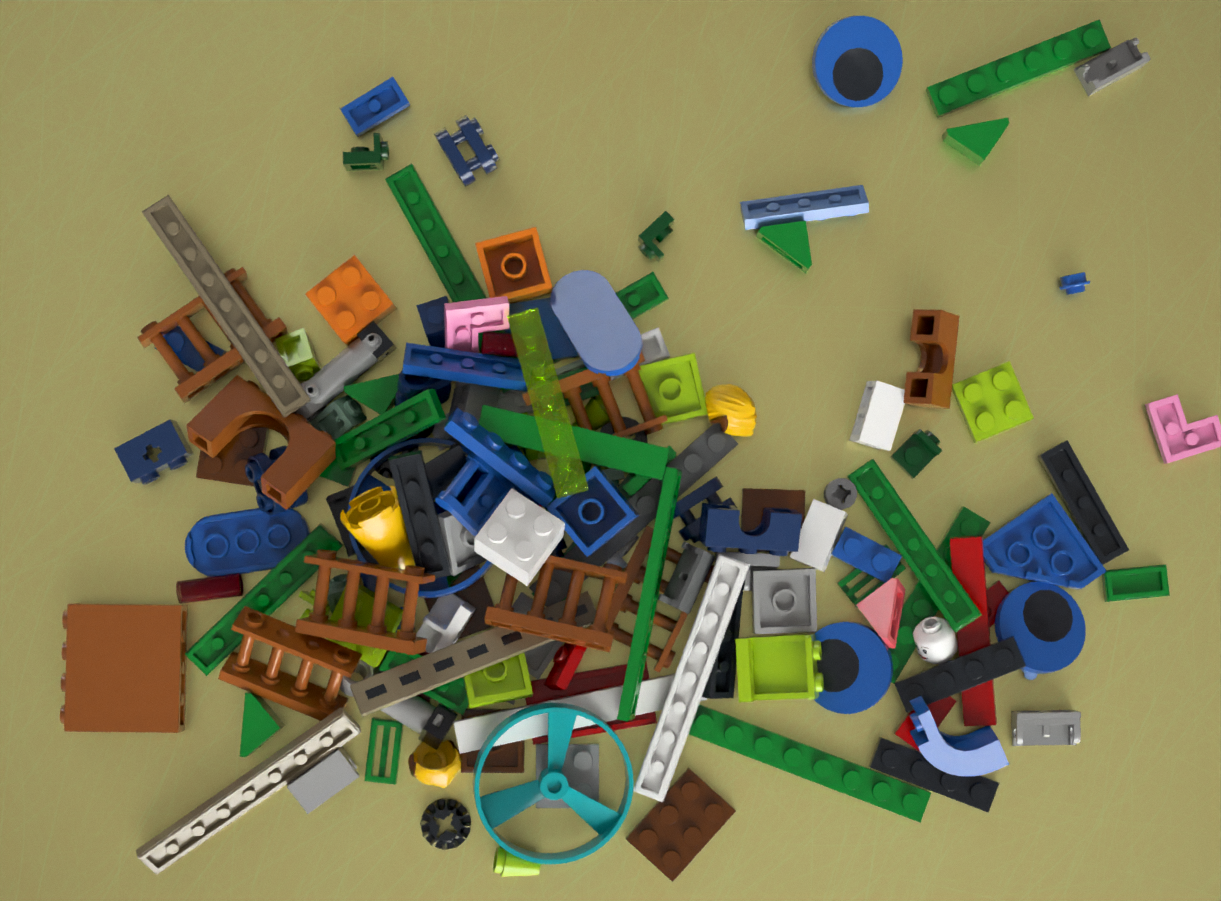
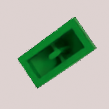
M1009 118L946 129L942 135L943 142L980 166L1009 125Z
M806 221L762 226L756 237L806 274L812 265Z
M399 374L344 386V392L381 415L394 406Z
M251 692L245 693L239 757H247L254 753L285 726L261 696Z

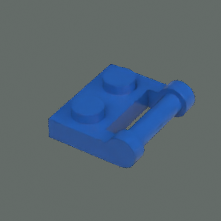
M470 451L466 456L467 462L448 488L438 494L435 501L440 507L448 510L473 536H476L511 488L514 489L515 486L501 473ZM478 469L482 475L462 503H460L456 497Z

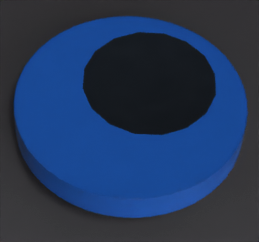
M848 16L829 25L818 38L812 56L814 78L821 91L832 101L848 107H867L884 99L897 84L903 64L901 46L894 32L885 23L869 16Z
M1037 581L1029 582L1013 589L1003 598L995 616L997 640L1001 641L1014 635L1026 663V667L1021 668L1025 671L1036 674H1048L1061 670L1070 665L1083 648L1086 627L1081 609L1071 595L1056 585Z
M850 621L830 624L815 633V639L821 642L822 658L817 660V672L823 674L824 690L819 692V697L814 700L825 709L840 714L862 712L878 703L889 689L893 677V660L890 650L878 633L866 625Z

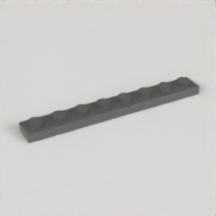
M719 423L711 425L666 465V467L676 468L683 472L678 497L738 445L731 435L721 431ZM650 479L628 499V502L638 512L639 516L594 554L586 557L576 545L562 558L602 566L656 518L663 480ZM553 569L545 603L546 607L561 602L567 597L572 573ZM538 580L529 587L534 594Z

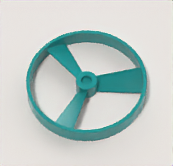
M542 703L529 706L504 719L495 727L483 743L473 772V794L484 827L490 836L506 851L533 863L563 864L573 862L600 849L615 835L623 824L633 796L634 780L632 765L628 753L615 731L603 719L591 711L566 703ZM548 713V768L541 771L538 780L480 796L479 784L482 767L495 742L509 728L522 720ZM577 715L589 719L602 727L615 740L621 751L626 779L623 798L617 812L569 787L567 778L562 771ZM547 798L550 800L562 799L599 835L588 843L572 850L558 853H540L514 845L501 836L494 828L540 800Z

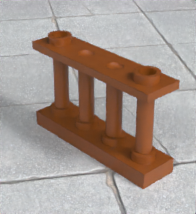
M243 267L237 271L235 268H232L224 273L272 344L276 342V338L288 333L287 327L280 317L274 321L271 318H266L242 285V282L248 279L246 270ZM200 296L161 322L153 321L140 331L142 334L137 337L143 348L153 343L179 379L177 383L179 385L174 389L184 404L245 363L231 341L230 351L222 356L215 354L189 319L206 308L230 341ZM178 325L205 361L203 364L205 368L196 374L187 370L163 337Z
M642 350L637 364L629 371L623 373V376L627 375L644 420L643 423L626 429L609 384L612 380L606 374L599 372L596 374L587 369L522 394L526 406L533 404L534 409H538L542 419L556 422L550 404H552L550 397L562 393L564 399L568 398L578 427L593 430L579 394L582 392L581 385L592 382L593 386L598 388L613 427L614 434L612 435L618 437H626L642 430L648 435L664 429L662 423L668 421L665 414L659 417L655 416L638 370H641L639 363L645 361ZM556 455L547 459L549 466L556 464L557 467L559 460L569 458Z
M649 526L645 527L624 572L628 573L625 585L618 584L613 593L606 624L608 634L614 635V640L631 647L633 634L618 628L619 624L614 621L619 610L624 613L627 610L635 615L638 613L639 602L633 600V596L628 594L633 582L638 585L640 582H644L646 567L642 566L646 555H649L654 530ZM668 547L666 560L677 565L682 553ZM714 565L711 566L704 582H709ZM661 580L660 592H665L668 581ZM655 611L653 624L671 632L663 649L649 643L647 656L657 660L653 668L655 671L660 673L662 667L666 669L670 667L676 654L671 649L688 613L681 611L676 621Z
M319 549L317 554L304 557L305 563L316 564L319 567L313 612L309 613V617L297 619L295 632L410 655L426 651L427 638L417 637L416 631L413 630L419 584L434 582L435 575L424 573L425 568L420 566L406 565L405 569L340 558L336 557L337 552L332 550ZM331 568L348 570L342 618H339L338 621L328 620L329 615L326 614ZM360 573L377 576L371 624H368L367 627L357 625L358 621L355 620ZM390 578L407 581L401 629H398L397 633L386 631L387 626L384 625Z
M550 555L540 568L531 611H527L526 615L514 612L512 603L518 580L506 573L500 602L495 605V608L487 607L485 624L610 653L614 635L608 634V629L606 628L615 584L625 585L628 573L622 572V567L606 563L603 567ZM553 569L572 573L562 618H558V622L545 619L546 615L543 614ZM585 576L603 580L594 623L589 626V629L577 627V622L574 621Z
M244 606L231 630L243 634L239 652L232 651L220 670L218 679L319 721H322L340 707L345 709L349 698L338 694L343 676L351 678L363 654L322 637L295 632V626ZM255 639L273 646L268 665L250 658ZM284 652L302 658L297 677L280 670ZM314 664L331 670L326 689L309 682Z

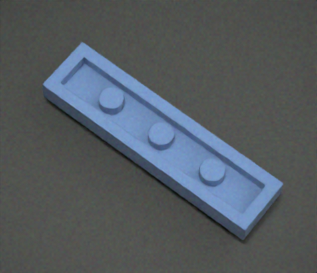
M863 185L740 202L745 230L760 229L762 226L791 222L822 221L827 218L869 213V201Z

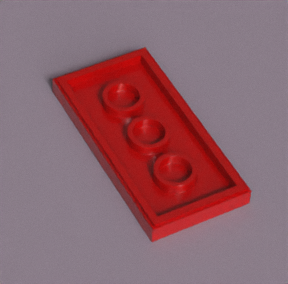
M647 661L642 680L649 679ZM627 664L574 673L566 690H551L544 686L547 678L531 680L533 696L525 698L526 705L623 685ZM654 711L636 715L630 721L618 719L606 723L615 731L655 724L657 719ZM595 724L573 729L571 738L604 733L606 731ZM548 735L532 738L533 745L548 742Z

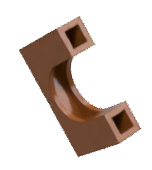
M236 375L187 424L189 442L214 458L237 434L246 429L265 427L280 433L288 442V446L284 453L261 476V486L263 494L287 510L336 459L335 441L327 432L319 431L311 426L308 420L301 414L295 415L291 413L284 418L270 397L263 393L257 384L250 380L246 381Z

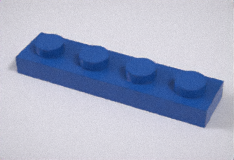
M406 343L402 373L528 392L532 361Z
M458 407L450 415L444 430L545 508L553 500L558 486L554 483L551 476L546 472L538 471L529 464L528 459L523 454L514 452L506 446L501 437L496 433L488 432L472 414L463 412Z

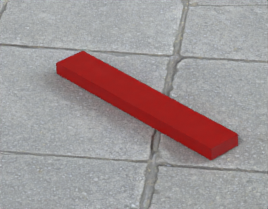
M983 536L950 538L952 572L982 614V616L957 632L959 657L991 644ZM994 679L962 691L964 726H991L997 724Z

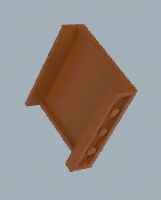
M67 604V610H64L62 617L63 628L67 629L66 642L62 644V659L66 660V673H63L61 677V690L65 692V705H62L60 710L61 724H64V731L179 733L185 730L187 656L185 652L187 651L188 605Z

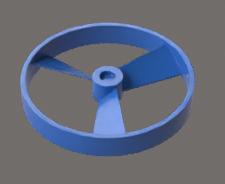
M418 438L401 442L386 449L375 457L360 474L352 490L349 502L363 492L381 486L383 491L391 490L389 486L371 475L391 456L404 450L421 446L450 448V445L455 442L439 438ZM460 445L465 455H468L471 450ZM478 469L475 471L476 474L469 479L456 497L460 503H462L482 475ZM435 501L437 514L447 511ZM349 532L352 546L359 560L368 563L358 540ZM487 560L470 578L453 587H449L447 576L435 578L434 582L419 584L418 597H443L464 590L483 577L492 567L493 563ZM389 582V588L405 594L406 588Z

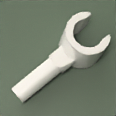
M635 535L607 560V564L620 566L623 570L627 564L622 557L628 553L639 537Z

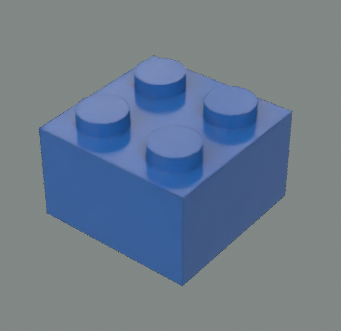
M594 466L546 507L552 515L565 522L564 530L586 557L594 554L639 516L638 512L599 466Z

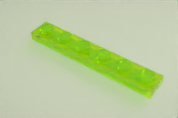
M538 307L508 315L507 319L557 499L588 491V484Z

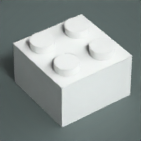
M511 488L474 538V552L528 586L563 538L565 522Z

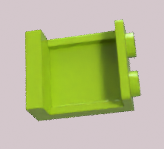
M815 634L740 637L735 639L739 703L753 702L755 700L807 698L811 700L817 699L819 692H823V674L817 672V660L822 658L821 642L816 641Z

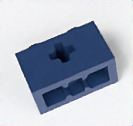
M171 419L114 448L130 481L134 483L142 482L143 485L160 478L159 472L170 468L172 471L188 463L186 458L193 455L177 421ZM153 448L162 451L157 455L159 460L150 459V456L154 454Z

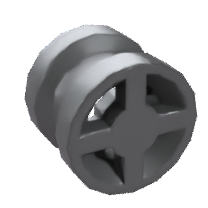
M845 478L830 481L824 489L826 504L840 510L851 507L857 498L855 485Z

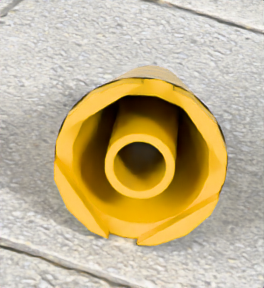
M381 486L375 487L353 498L349 502L351 508L345 514L344 510H342L340 513V519L347 530L380 565L405 569L406 565L414 566L415 562L396 487L390 486L391 490L383 491Z

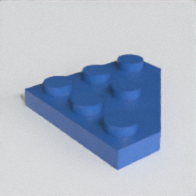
M1053 493L1044 497L983 540L984 561L992 573L1079 590L1106 572L1104 566Z

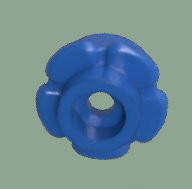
M1085 272L1060 277L1062 286L1059 288L1061 290L1066 289L1067 295L1084 292V285L1090 284V281H1087Z

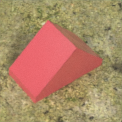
M891 578L856 605L885 644L892 649L896 647L906 591L898 578Z

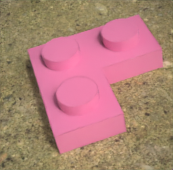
M507 296L444 303L445 348L479 353L478 333L509 329V301Z
M1178 394L1145 404L1164 464L1221 447V424L1218 415L1187 424Z

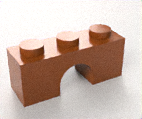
M913 309L910 341L916 342L919 345L921 363L916 372H907L903 403L921 408L950 409L960 316L943 310Z

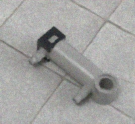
M374 321L357 334L358 338L308 381L300 384L311 401L293 412L295 415L301 414L310 422L326 408L328 403L344 391V386L351 385L376 362H381L397 348Z
M389 650L386 651L379 666L374 668L360 660L354 672L359 673L363 680L382 673L383 671L379 668ZM343 676L340 689L344 694L354 697L350 685L359 681ZM417 695L381 709L385 714L420 734L418 739L436 750L458 716L449 707L440 703L435 707Z

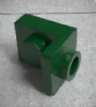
M373 133L374 151H370L368 147H353L351 152H343L344 167L347 171L384 170V160H389L388 141L383 142L380 133Z
M667 211L661 214L638 236V241L641 243L638 248L650 261L655 258L660 262L664 258V253L653 242L656 240L659 243L663 242L674 231L671 226L675 219Z
M918 429L890 458L913 479L935 456L942 452V449L938 446L940 440L929 430L923 432L921 429Z

